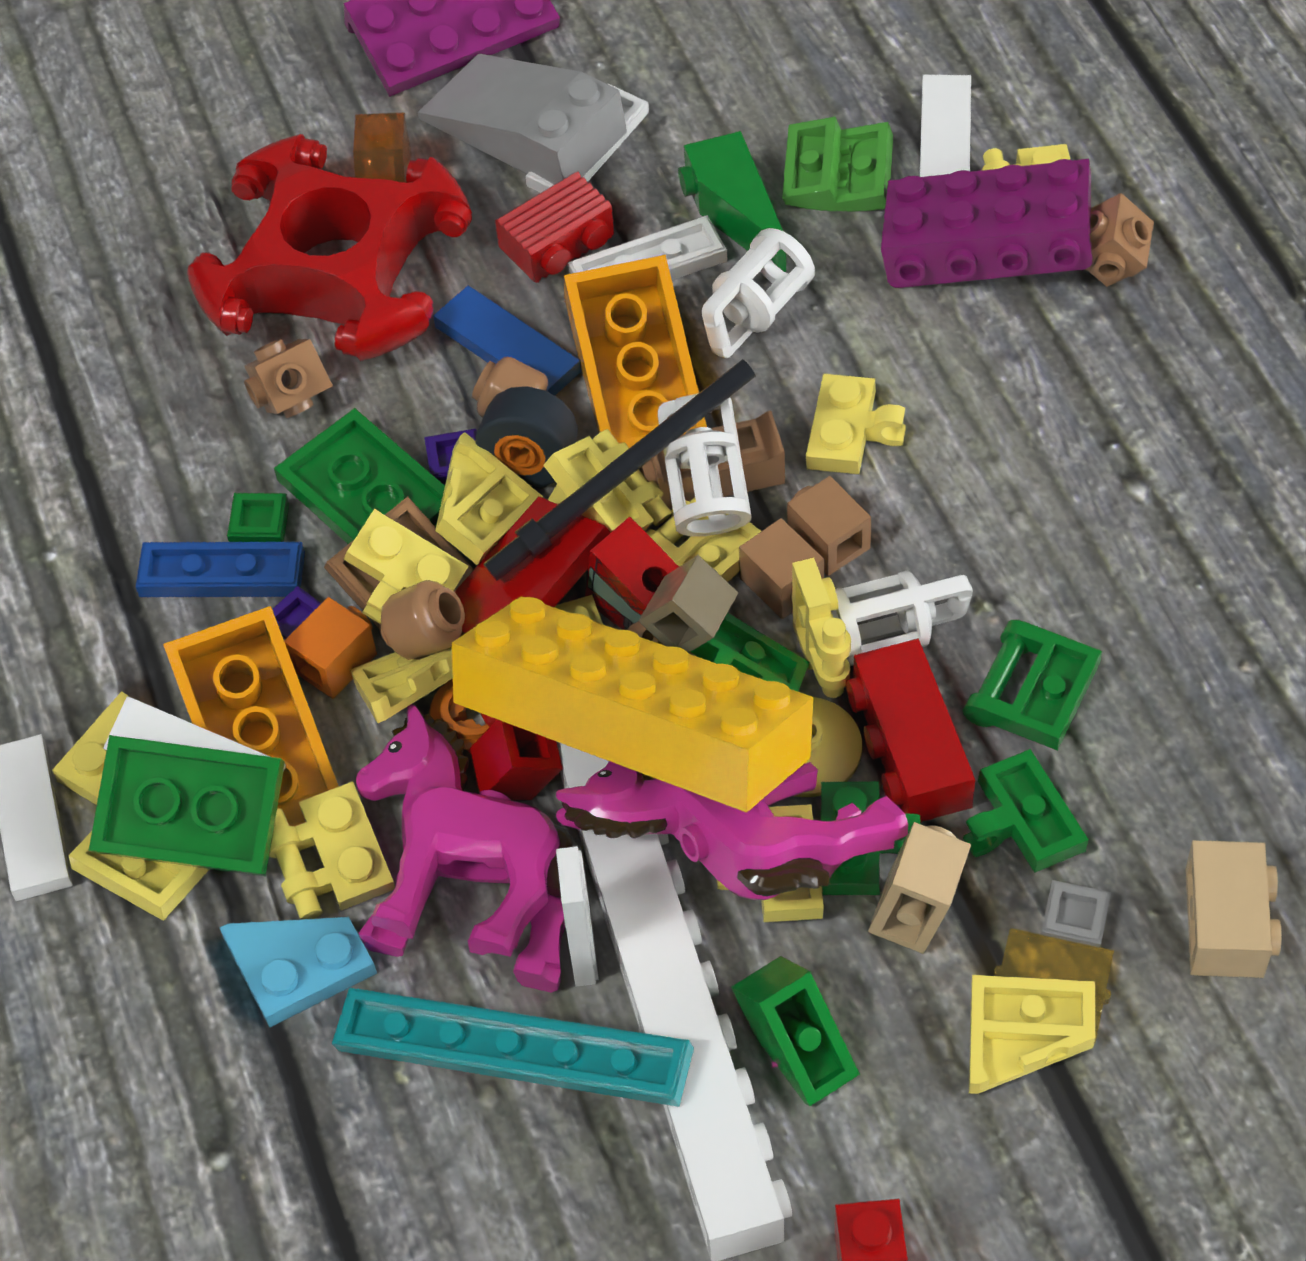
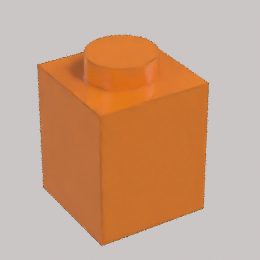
M327 597L284 640L296 674L332 699L353 680L350 669L370 662L377 655L371 631L373 626L366 615L353 606L345 608L330 597Z

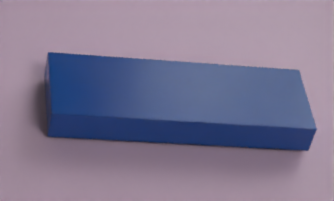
M469 285L433 315L434 324L437 329L487 363L489 361L497 363L503 357L508 356L544 373L548 379L546 391L554 396L582 372L581 362L578 358Z
M143 542L135 587L139 597H286L297 586L301 588L305 550L302 542Z

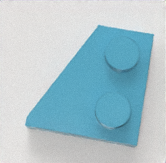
M349 917L230 923L220 927L222 936L269 1028L377 974L374 962Z

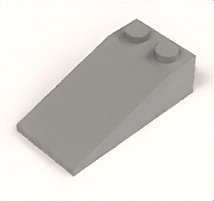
M477 54L417 112L420 120L526 174L533 172L552 184L558 183L577 171L583 177L627 133L620 91L580 71L485 54Z

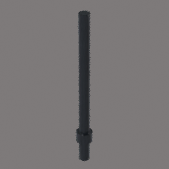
M743 359L740 360L537 522L534 519H530L516 530L517 538L483 564L492 577L498 581L528 556L532 555L534 558L539 556L552 545L550 540L552 537L756 377L749 364Z

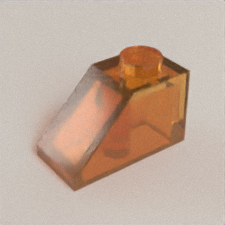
M404 112L355 115L353 146L355 177L386 179L407 183L406 171L412 158Z

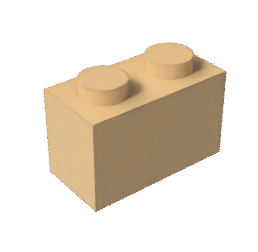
M914 822L888 873L868 932L924 954L951 906L971 844L957 839L952 832L942 827L923 826Z
M1192 840L1185 868L1191 975L1264 978L1270 957L1279 956L1281 950L1280 920L1270 919L1269 902H1275L1277 897L1276 866H1267L1265 843Z

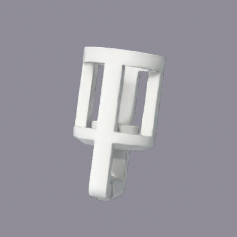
M773 228L761 230L751 242L750 249L730 271L723 272L716 278L712 284L713 295L705 302L702 308V318L712 353L723 358L732 356L753 332L766 331L774 322L775 315L796 292L804 290L814 278L815 266L810 255L791 235ZM780 249L786 252L796 264V267L789 274L782 271L771 260ZM759 272L772 283L766 291L752 280ZM722 312L730 321L736 324L729 333L727 332Z
M697 394L679 397L676 400L665 402L659 406V424ZM730 397L714 409H721L725 432L712 430L708 427L694 428L671 442L663 450L676 532L682 535L711 536L723 534L743 527L751 521L745 475ZM727 460L734 497H723L718 464ZM680 469H691L696 502L688 505L685 502ZM706 516L709 518L708 520H697Z
M907 570L885 578L835 589L838 599V610L831 612L834 618H839L845 623L846 630L850 634L851 652L847 660L850 666H853L854 655L919 638L922 647H926L930 642L932 626L959 619L967 613L973 590L965 575L921 585L918 579ZM948 598L946 603L939 605H935L934 603L936 601ZM897 612L895 616L857 625V622Z

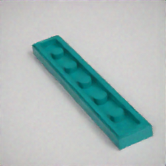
M349 988L332 1041V1045L341 1052L680 1107L694 1051L691 1042L684 1039Z

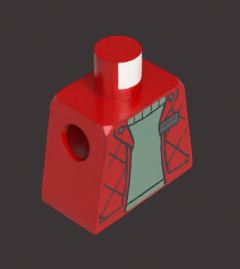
M629 516L590 550L585 597L592 595L598 611L622 630H627L630 625L638 622L664 576L679 566Z

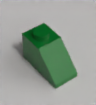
M780 956L731 986L756 1039L770 1058L777 1064L779 1070L806 1105L812 1106L860 1075L809 970Z

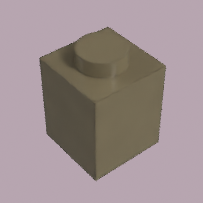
M697 555L664 576L638 621L665 646L679 647L689 653L714 638L739 592Z

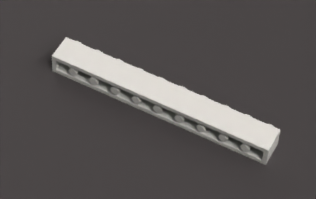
M557 742L563 767L559 773L564 789L585 786L588 779L606 767L609 762L608 760ZM577 829L640 1033L689 1040L694 1047L680 1107L662 1105L711 1261H721L784 1242V1219L792 1217L790 1200L783 1180L771 1181L765 1161L773 1159L770 1139L763 1122L755 1125L752 1123L747 1105L755 1103L752 1085L745 1067L734 1069L729 1051L737 1049L734 1031L727 1013L718 1016L716 1014L711 999L712 997L719 996L715 973L710 961L699 962L694 947L695 945L702 944L698 922L693 909L682 910L678 898L679 894L685 893L682 874L677 860L666 861L661 845L669 843L668 834H647L638 838H631L626 834L618 838H608L606 834L595 835L593 830L584 831Z

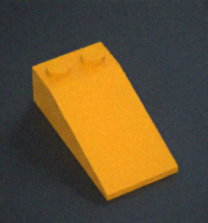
M666 255L564 275V299L598 434L608 429L619 444L624 442L630 448L659 425V406L665 402L676 400L679 397L699 393ZM705 417L689 430L707 427Z
M271 606L164 643L166 654L192 724L270 757L284 760L286 767L283 771L277 809L283 810L289 826L305 823L306 821L299 802L339 786Z

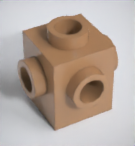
M1122 193L1091 208L1090 240L1092 265L1085 270L1094 275L1106 287L1138 274L1141 270L1147 268L1154 222Z
M282 338L270 342L254 351L257 360L244 366L250 377L244 380V384L255 406L258 409L264 406L267 413L279 414L283 412L286 418L311 408L314 405L311 397L333 387L311 339H297L287 345L284 344ZM283 372H285L286 374V382L284 385L281 381Z

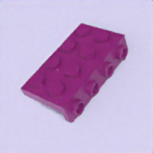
M350 0L344 3V24L349 33L356 34L389 97L466 66L477 54L493 55L559 27L560 17L550 0Z
M1060 159L1044 164L1008 165L999 169L971 172L960 170L944 175L926 177L907 176L898 180H889L881 252L889 285L895 288L1089 268L1092 265L1090 240L1091 168L1089 159Z

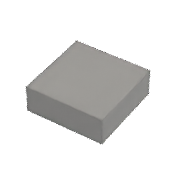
M1052 880L1040 941L1099 954L1111 892Z

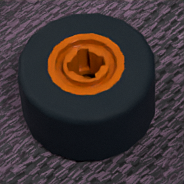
M529 386L511 387L498 393L488 405L476 433V445L489 451L532 488H543L555 483V480L543 465L553 453L576 442L578 426L573 412L561 399L551 393Z

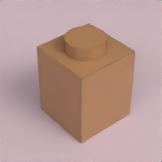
M828 476L814 486L802 488L787 503V524L824 558V573L827 576L870 549L871 516L831 476Z
M780 518L739 547L740 579L781 619H784L793 612L792 563L814 558L821 578H824V558Z

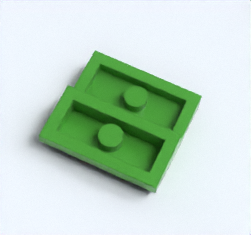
M835 116L790 124L788 127L782 194L784 203L790 206L820 211L856 212L885 209L888 181L891 180L893 132L889 122L841 130Z

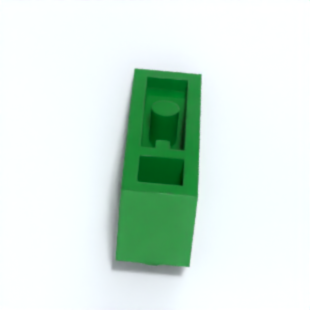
M741 131L684 145L685 166L678 168L679 181L684 196H693L701 216L708 215L714 226L747 251L750 249L751 242L761 230L773 228L783 231ZM780 249L771 260L782 271L787 272L786 252Z

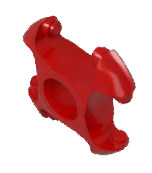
M299 134L271 143L239 161L232 178L231 190L236 197L249 201L263 197L271 201L268 212L244 246L241 254L232 263L223 265L217 256L211 253H201L188 266L187 275L193 294L209 320L226 336L248 333L252 326L253 314L283 313L344 324L340 325L336 331L335 349L342 351L344 355L357 357L360 361L375 358L396 350L426 332L433 314L432 298L420 291L403 294L400 298L390 297L393 283L406 259L421 239L437 231L449 237H459L469 227L472 221V211L465 194L451 173L438 160L430 157L429 159L418 158L409 162L406 171L407 183L386 179L345 177L320 170L326 162L327 148L326 145L320 144L318 140L308 139L303 134ZM331 240H353L358 242L346 251L329 256L305 254V252L317 244Z

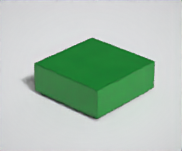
M234 493L227 533L228 541L284 542L289 511L287 493Z

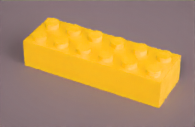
M519 597L452 642L453 703L746 813L811 758L812 696L792 690L781 682L766 681L742 673L734 666L716 664L690 655L682 648L667 647L641 638L633 631L618 630L592 621L586 615L569 613L545 605L537 598Z

